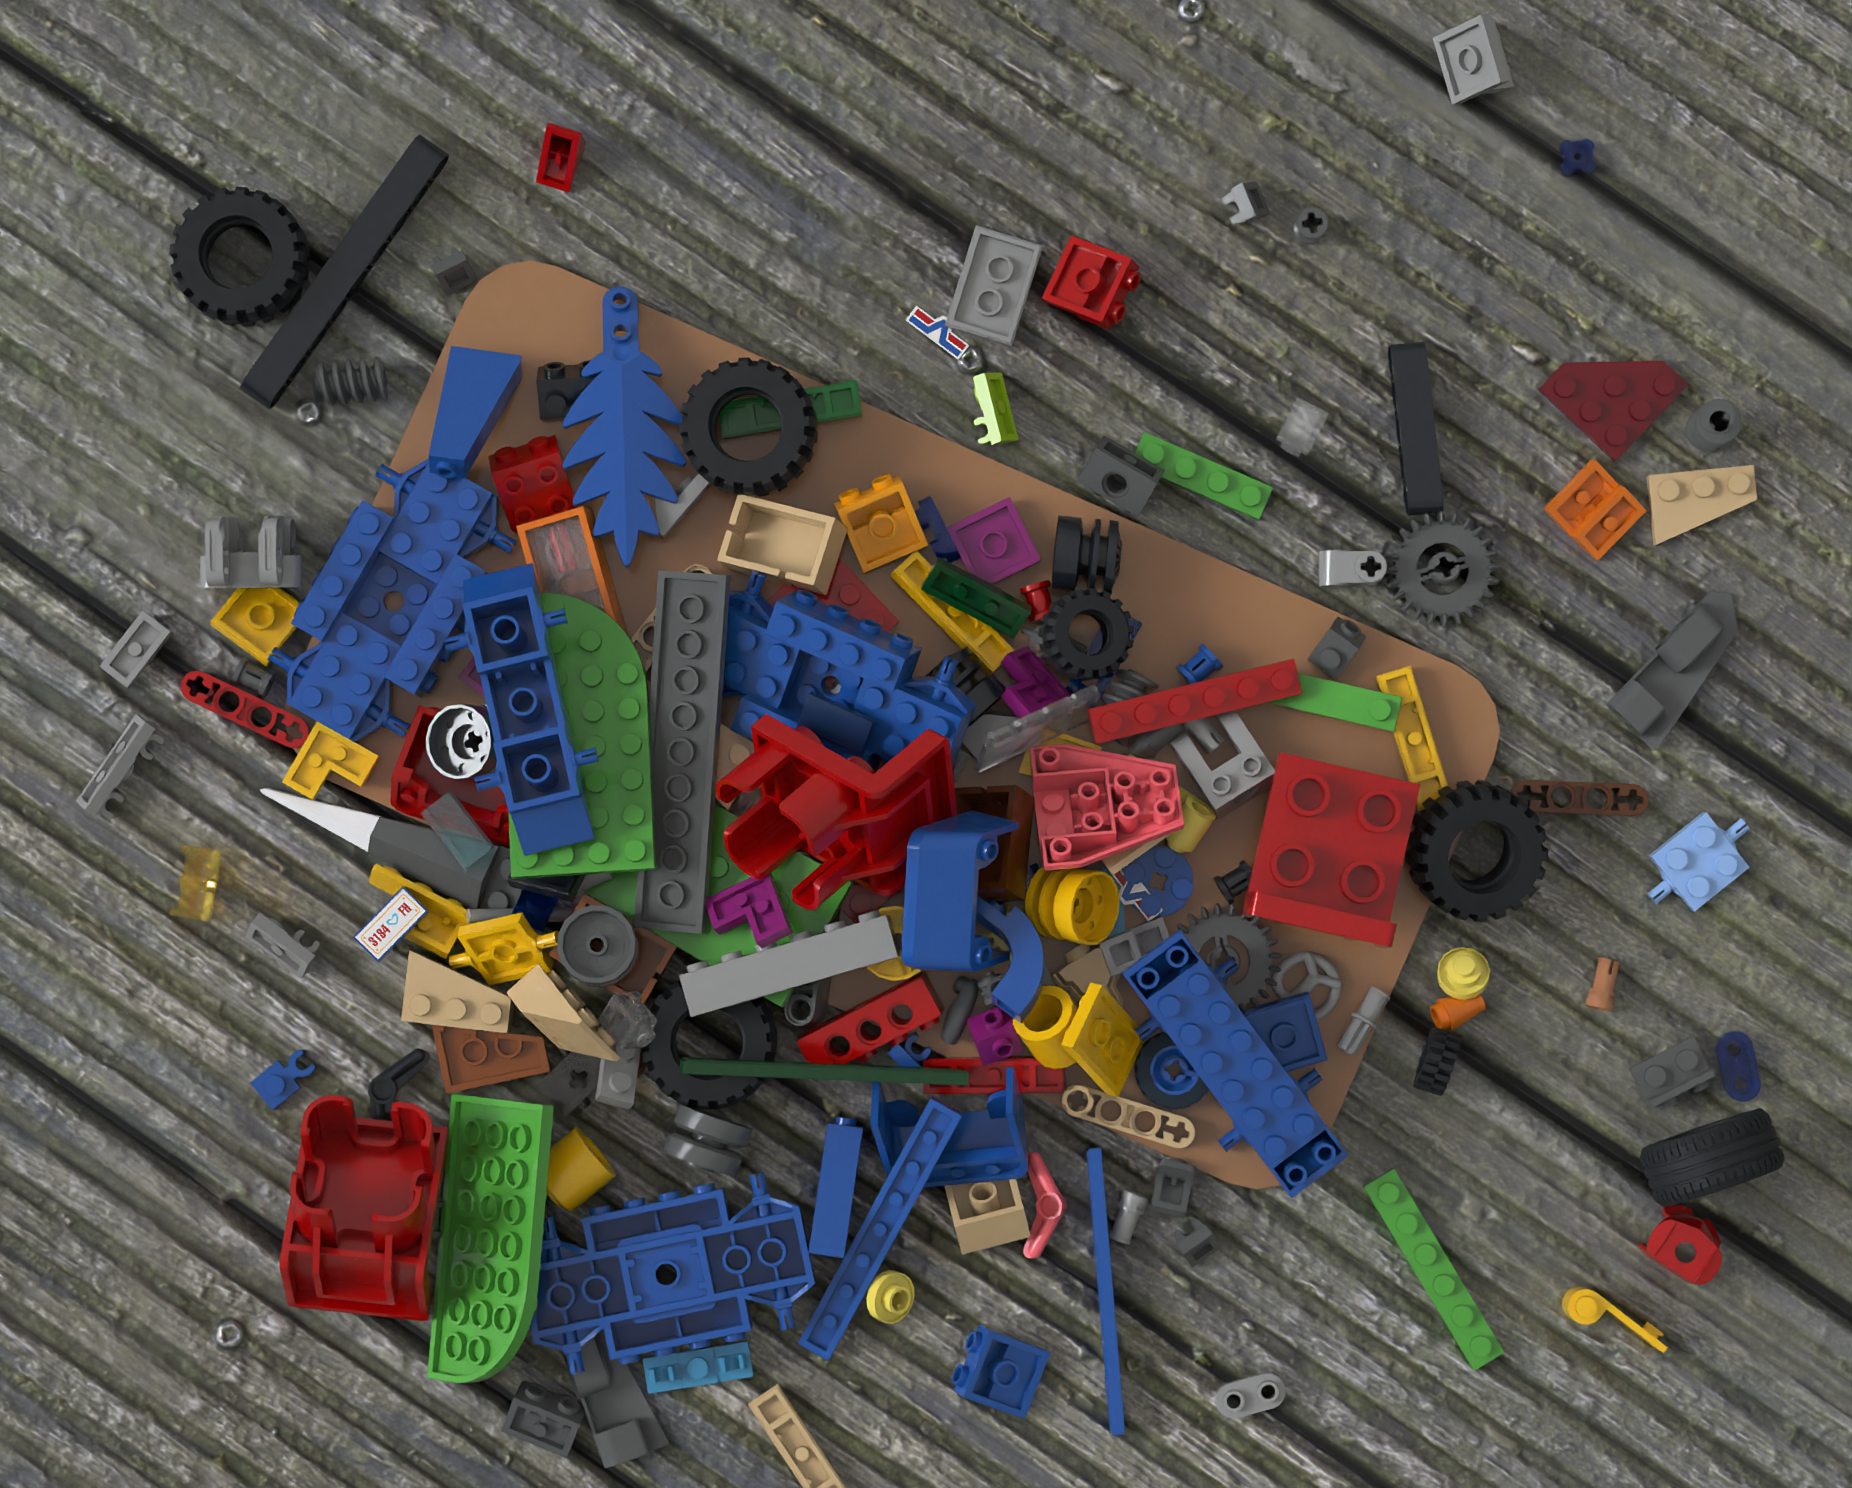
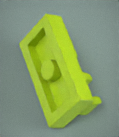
M1002 372L982 373L973 376L975 384L974 395L980 404L981 411L984 413V417H979L973 421L974 426L986 425L988 429V434L985 437L979 438L978 442L980 444H1009L1018 441L1019 438Z

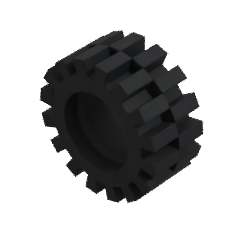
M1432 1027L1423 1046L1422 1055L1419 1058V1065L1414 1078V1088L1439 1096L1443 1095L1447 1088V1083L1450 1081L1451 1072H1453L1454 1063L1458 1056L1457 1052L1460 1048L1461 1035Z

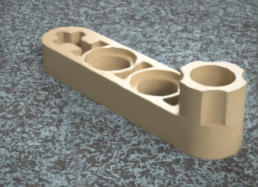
M1079 1084L1068 1086L1061 1095L1062 1108L1074 1117L1174 1148L1187 1147L1195 1137V1128L1189 1119L1126 1098L1110 1096L1103 1091ZM1076 1090L1083 1092L1082 1097L1088 1100L1086 1106H1079L1076 1111L1071 1109L1072 1103L1067 1101L1069 1094L1074 1095ZM1093 1094L1101 1097L1095 1105V1116H1088L1087 1113L1093 1107ZM1109 1100L1116 1101L1121 1107V1114L1114 1121L1105 1120L1100 1112L1101 1106ZM1142 1111H1149L1155 1118L1154 1127L1147 1132L1138 1130L1134 1123L1136 1115ZM1161 1115L1168 1117L1165 1122L1166 1125L1176 1127L1178 1122H1183L1184 1129L1189 1131L1188 1137H1181L1179 1142L1173 1141L1174 1135L1166 1131L1162 1132V1138L1156 1137L1155 1134L1161 1126Z

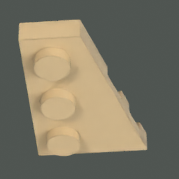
M1754 465L1646 476L1654 546L1757 500Z

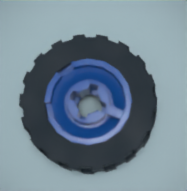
M1158 1033L1143 1044L1137 1056L1134 1071L1136 1082L1141 1092L1151 1102L1164 1108L1184 1109L1200 1101L1203 1095L1208 1092L1209 1088L1167 1033ZM1173 1063L1179 1064L1181 1068L1180 1074L1175 1077L1170 1076L1167 1071V1067Z

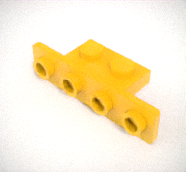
M375 864L372 868L370 884L393 896L404 887L429 911L404 938L447 959L458 940L459 927L473 924L467 922V910L464 906L454 899H445L433 893V890L423 883H414L402 877L400 872L392 867H382Z

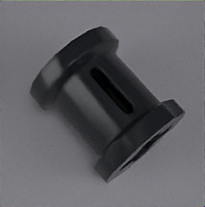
M1243 859L1239 862V867L1222 877L1217 875L1213 878L1229 905L1234 903L1235 897L1248 889L1251 869Z

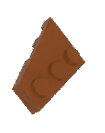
M432 1025L446 1094L551 1072L545 1038L542 1036Z

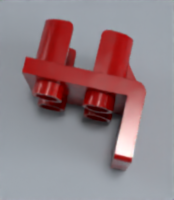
M765 714L751 726L754 752L716 784L717 798L724 803L731 802L741 792L751 793L760 786L762 799L731 823L723 834L724 845L730 858L744 873L754 879H763L799 849L824 862L792 890L793 902L808 910L818 908L849 880H854L879 895L889 896L896 894L905 887L907 846L913 831L919 827L957 815L950 741L932 729L924 731L875 773L872 767L860 757L850 756L845 759L824 747L817 735L807 727L797 726L792 729Z
M1279 752L1242 915L1247 917L1258 916L1274 920V923L1288 924L1344 937V939L1350 941L1361 940L1374 943L1377 947L1391 948L1397 924L1391 923L1390 918L1420 784Z
M323 1096L313 1101L307 1107L301 1124V1147L296 1172L292 1173L290 1182L291 1200L280 1253V1273L289 1306L417 1321L429 1320L432 1293L427 1266L450 1137L448 1127L432 1126L431 1119L425 1110L415 1104L394 1102L392 1104V1121L357 1118L355 1116L353 1100L346 1096Z

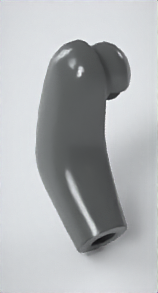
M960 976L953 985V991L959 995L947 1011L941 1039L948 1044L955 1045L958 1043L966 1026V1019L970 1017L979 990L978 981L974 978L969 980L966 976Z

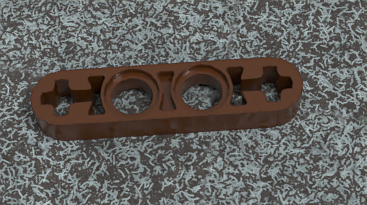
M1523 780L1514 784L1510 789V792L1516 796L1518 792L1523 791L1524 786H1528L1530 793H1542L1541 786H1546L1547 789L1544 795L1546 808L1540 807L1542 800H1531L1528 802V807L1535 813L1635 816L1644 812L1649 803L1646 790L1636 784ZM1558 787L1567 789L1571 796L1570 803L1564 808L1554 805L1551 799L1552 792ZM1592 789H1600L1606 795V802L1600 809H1594L1587 803V794ZM1611 789H1617L1615 795L1617 797L1628 796L1630 790H1633L1635 797H1640L1641 803L1634 805V810H1629V804L1615 803L1617 810H1611L1614 800Z

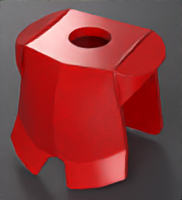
M1683 1205L1663 1207V1216L1666 1218L1653 1230L1647 1247L1641 1243L1638 1247L1647 1257L1683 1281L1694 1285L1706 1284L1717 1274L1722 1263V1253L1719 1247L1721 1241L1716 1229L1709 1219L1702 1220L1694 1216L1691 1207ZM1682 1242H1690L1696 1249L1695 1257L1689 1262H1681L1676 1258L1675 1249Z

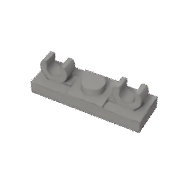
M136 714L76 800L85 811L93 816L99 811L103 816L112 818L113 814L105 808V803L112 798L118 802H123L124 798L114 788H117L121 781L123 782L129 778L134 769L135 757L139 753L144 758L152 760L154 756L145 749L147 742L150 740H155L159 744L164 742L163 738L154 732L155 728Z

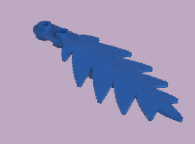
M614 287L605 293L602 301L603 352L594 357L581 372V376L584 379L595 375L598 376L579 395L562 424L563 428L567 429L597 416L599 417L591 423L573 445L563 462V468L568 470L601 456L580 484L573 498V505L579 506L607 495L598 513L593 529V537L599 538L614 532L619 556L623 565L629 567L635 554L638 533L642 532L658 537L660 534L655 516L643 494L673 504L678 502V496L671 484L647 455L681 467L686 465V459L670 437L647 416L650 415L676 425L682 422V415L673 402L646 375L650 374L660 377L662 376V369L653 359L639 351L637 296L629 288ZM618 299L626 300V303L623 305H616L614 301ZM625 331L627 334L623 337H618L615 335V332Z

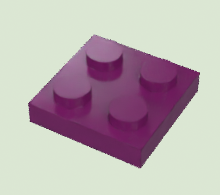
M1010 497L946 528L967 572L991 584H995L1041 561Z

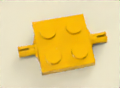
M522 912L460 926L457 938L465 948V952L450 955L449 965L450 967L452 966L453 970L466 966L474 967L482 974L489 986L521 979L537 964L548 973L551 972L554 961L549 956L546 948L557 946L559 932L554 931L543 935L537 934Z

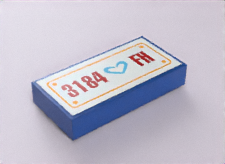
M402 887L353 938L380 963L429 911Z

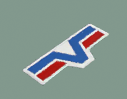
M916 306L906 318V321L959 360L970 345L952 333L951 328L945 327L946 316L943 315L934 319Z
M1126 865L1113 875L1121 886L1119 898L1124 905L1135 904L1149 922L1159 913L1151 916L1142 912L1140 908L1143 897L1151 894L1142 882L1130 884L1124 878V870L1128 866Z

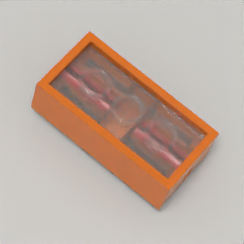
M581 506L516 526L526 564L533 563L540 593L563 594L588 602L610 616L627 634L600 537H593L596 521L591 508Z

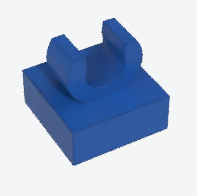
M915 1032L909 1035L905 1045L901 1042L889 1047L887 1053L899 1066L923 1067V1063L920 1060H924L929 1056L931 1048L927 1046L922 1052H915L911 1047V1044L918 1038V1034Z

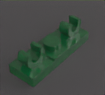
M940 557L936 560L921 586V590L1013 639L1032 609V606Z

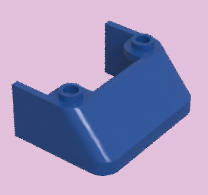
M968 811L919 827L913 831L908 841L901 950V957L905 966L919 970L977 972L1010 960L1009 952L991 948L987 937L975 935L979 869L987 867L997 857L999 849L997 836L1017 830L1018 822L980 812Z
M1014 1067L1006 1068V1089L999 1090L988 1097V1110L962 1112L964 1113L923 1188L1018 1179L1027 1174L1029 1157L1024 1107ZM873 1082L871 1129L888 1177L921 1116H919L916 1106L906 1100L886 1102L881 1083Z

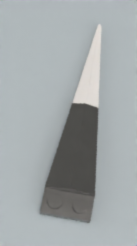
M268 787L260 790L262 794L470 909L520 908L526 890L510 887L507 882L511 873L510 846L369 814Z

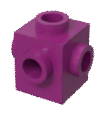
M996 1007L966 1019L983 1066L1023 1052L1019 1035L1013 1025V1017L1001 1008Z

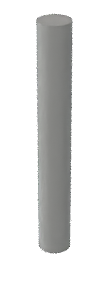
M572 908L467 909L466 918L468 923H477L522 912L528 922H564L573 911Z

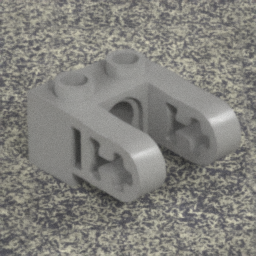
M1235 710L1215 716L1239 754L1213 771L1210 770L1186 733L1170 743L1205 801L1215 812L1218 820L1270 788L1274 774V768Z

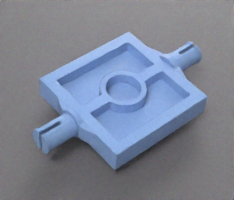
M1702 812L1649 855L1658 867L1663 879L1659 885L1647 893L1649 898H1652L1651 900L1657 905L1662 899L1673 892L1683 899L1691 911L1695 912L1750 868L1737 852L1734 843L1750 830L1749 826L1745 825L1746 822L1740 818L1725 831L1715 824L1707 812Z

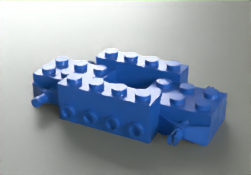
M429 458L404 474H399L383 463L380 465L379 469L389 474L390 477L378 470L375 477L387 482L395 489L394 518L362 500L359 507H356L351 514L343 535L333 545L326 564L316 574L311 585L312 588L306 598L298 605L294 613V619L291 622L292 625L322 642L298 657H291L275 647L272 653L283 658V661L271 654L268 658L269 661L286 669L288 673L287 704L356 743L361 742L381 727L388 728L401 737L406 735L407 732L398 728L395 724L406 730H409L411 724L397 718L391 712L393 683L420 698L424 692L430 694L439 678L435 672L441 662L447 664L455 652H447L444 638L456 636L459 631L465 633L466 619L462 605L464 603L463 580L489 574L466 559L487 544H495L509 554L513 551V548L502 542V540L514 547L517 544V540L500 532L498 528L500 499L467 478H443L437 474L430 473ZM394 591L400 592L404 598L403 606L397 611L388 610L385 606L386 596Z
M755 570L752 571L748 586L744 591L730 590L722 699L729 696H743L730 730L753 740L751 726L765 714L794 729L797 727L808 694L814 691L877 720L867 748L861 755L817 735L824 747L845 759L850 756L860 757L876 773L881 759L886 764L924 731L932 729L949 739L953 767L976 707L973 701L954 685L955 681L952 680V677L958 665L956 659L952 660V657L945 656L939 674L936 677H912L922 647L913 644L914 640L907 635L888 633L881 629L882 626L879 623L870 619L859 620L849 615L850 612L846 608L835 604L828 606L817 601L818 597L815 594L805 590L794 591L777 600L773 608L762 598L763 594L760 593L767 575ZM827 676H834L839 680L841 685L839 693H832L826 688L825 680Z
M763 1172L758 1173L760 1188L758 1187L756 1174L749 1175L754 1197H752V1202L732 1218L725 1187L716 1189L715 1183L694 1187V1194L684 1196L680 1195V1190L659 1194L660 1201L645 1203V1198L625 1201V1208L611 1211L610 1205L588 1209L589 1215L581 1218L587 1248L560 1240V1237L557 1236L554 1216L547 1218L550 1232L548 1231L546 1218H544V1240L542 1241L541 1270L537 1293L538 1305L530 1324L533 1343L562 1350L564 1354H567L570 1375L577 1373V1369L578 1373L585 1372L581 1355L582 1346L603 1328L610 1360L619 1358L620 1364L641 1360V1353L654 1351L655 1357L676 1353L675 1346L689 1344L690 1350L711 1345L710 1339L724 1336L725 1342L745 1339V1332L751 1331L753 1328L748 1300L774 1306L778 1312L781 1331L787 1330L785 1315L787 1316L789 1329L796 1328L791 1309L793 1306L792 1302L816 1283L811 1255L808 1253L809 1245L800 1205L771 1197L770 1193L767 1192ZM670 1264L676 1269L677 1277L673 1283L663 1284L658 1280L656 1272L660 1265Z

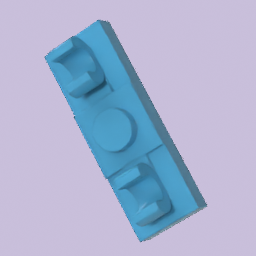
M748 1340L680 1351L660 1357L650 1356L643 1358L648 1394L754 1376Z

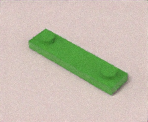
M1298 673L1302 694L1265 702L1395 733L1403 698Z

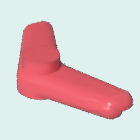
M1028 1152V1174L1037 1197V1214L1030 1230L1031 1237L1027 1238L1023 1253L1025 1257L1035 1259L1042 1254L1058 1222L1067 1209V1202L1061 1195L1042 1156L1037 1152Z

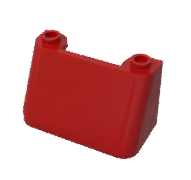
M419 705L391 777V805L404 814L510 846L509 812L505 794L499 786L478 792L475 779H453L442 775L432 765L427 754L426 735L429 724L442 709L437 707L427 708Z

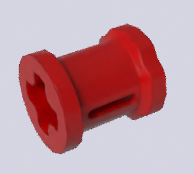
M1050 580L1037 582L1019 589L1021 595H1025L1027 604L1032 606L1031 616L1028 617L1030 623L1041 621L1043 615L1048 613V608L1053 603L1048 589L1051 586Z

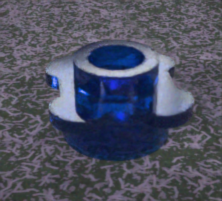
M1590 139L1574 142L1565 140L1560 144L1559 150L1563 154L1561 170L1564 174L1571 175L1574 171H1583L1588 174L1595 169L1596 164L1592 160L1594 143ZM1579 154L1581 158L1576 160L1574 155Z

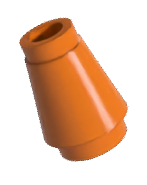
M1481 994L1466 1000L1450 996L1437 999L1436 1004L1430 1006V1014L1437 1028L1452 1032L1484 1011L1486 1007Z

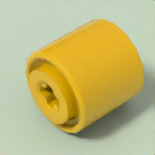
M1051 985L1043 986L1035 1006L1023 1022L1019 1023L1013 1018L1014 1028L1037 1061L1045 1067L1060 1069L1077 1063L1061 1044L1065 1031L1071 1025L1078 1007L1070 995L1062 988Z
M574 1127L550 1147L547 1195L561 1208L564 1207L570 1212L575 1211L616 1177V1173L607 1158L578 1127Z

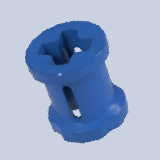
M1204 644L1198 647L1199 652L1186 664H1179L1176 667L1189 684L1203 681L1215 669L1221 670L1223 668L1222 663Z

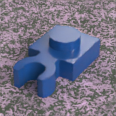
M303 1049L291 1055L288 1066L285 1067L280 1060H277L250 1082L272 1110H275L302 1088L295 1079L299 1076H309L316 1070L317 1066L315 1064L310 1065L305 1070L299 1068L297 1062L305 1054Z

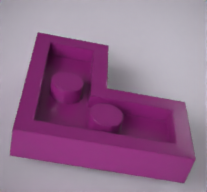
M1030 646L1007 653L1001 661V664L1010 673L1011 678L1018 683L1008 687L1001 697L1022 722L1066 707L1072 700L1073 696Z
M771 873L759 880L750 877L707 899L706 908L713 928L719 935L748 921L756 943L761 948H764L793 933Z

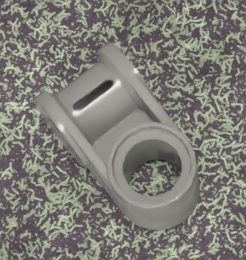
M1319 551V587L1322 588L1376 585L1386 573V560L1376 551ZM1367 560H1373V565L1380 568V570L1375 571L1373 577H1368L1367 571L1361 570V567L1365 566Z

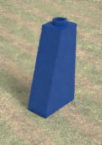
M451 346L428 455L430 473L437 474L443 478H466L521 381L522 358L520 355Z
M836 1116L835 1123L828 1122L808 1253L840 1258L845 1256L863 1127L856 1126L857 1119Z

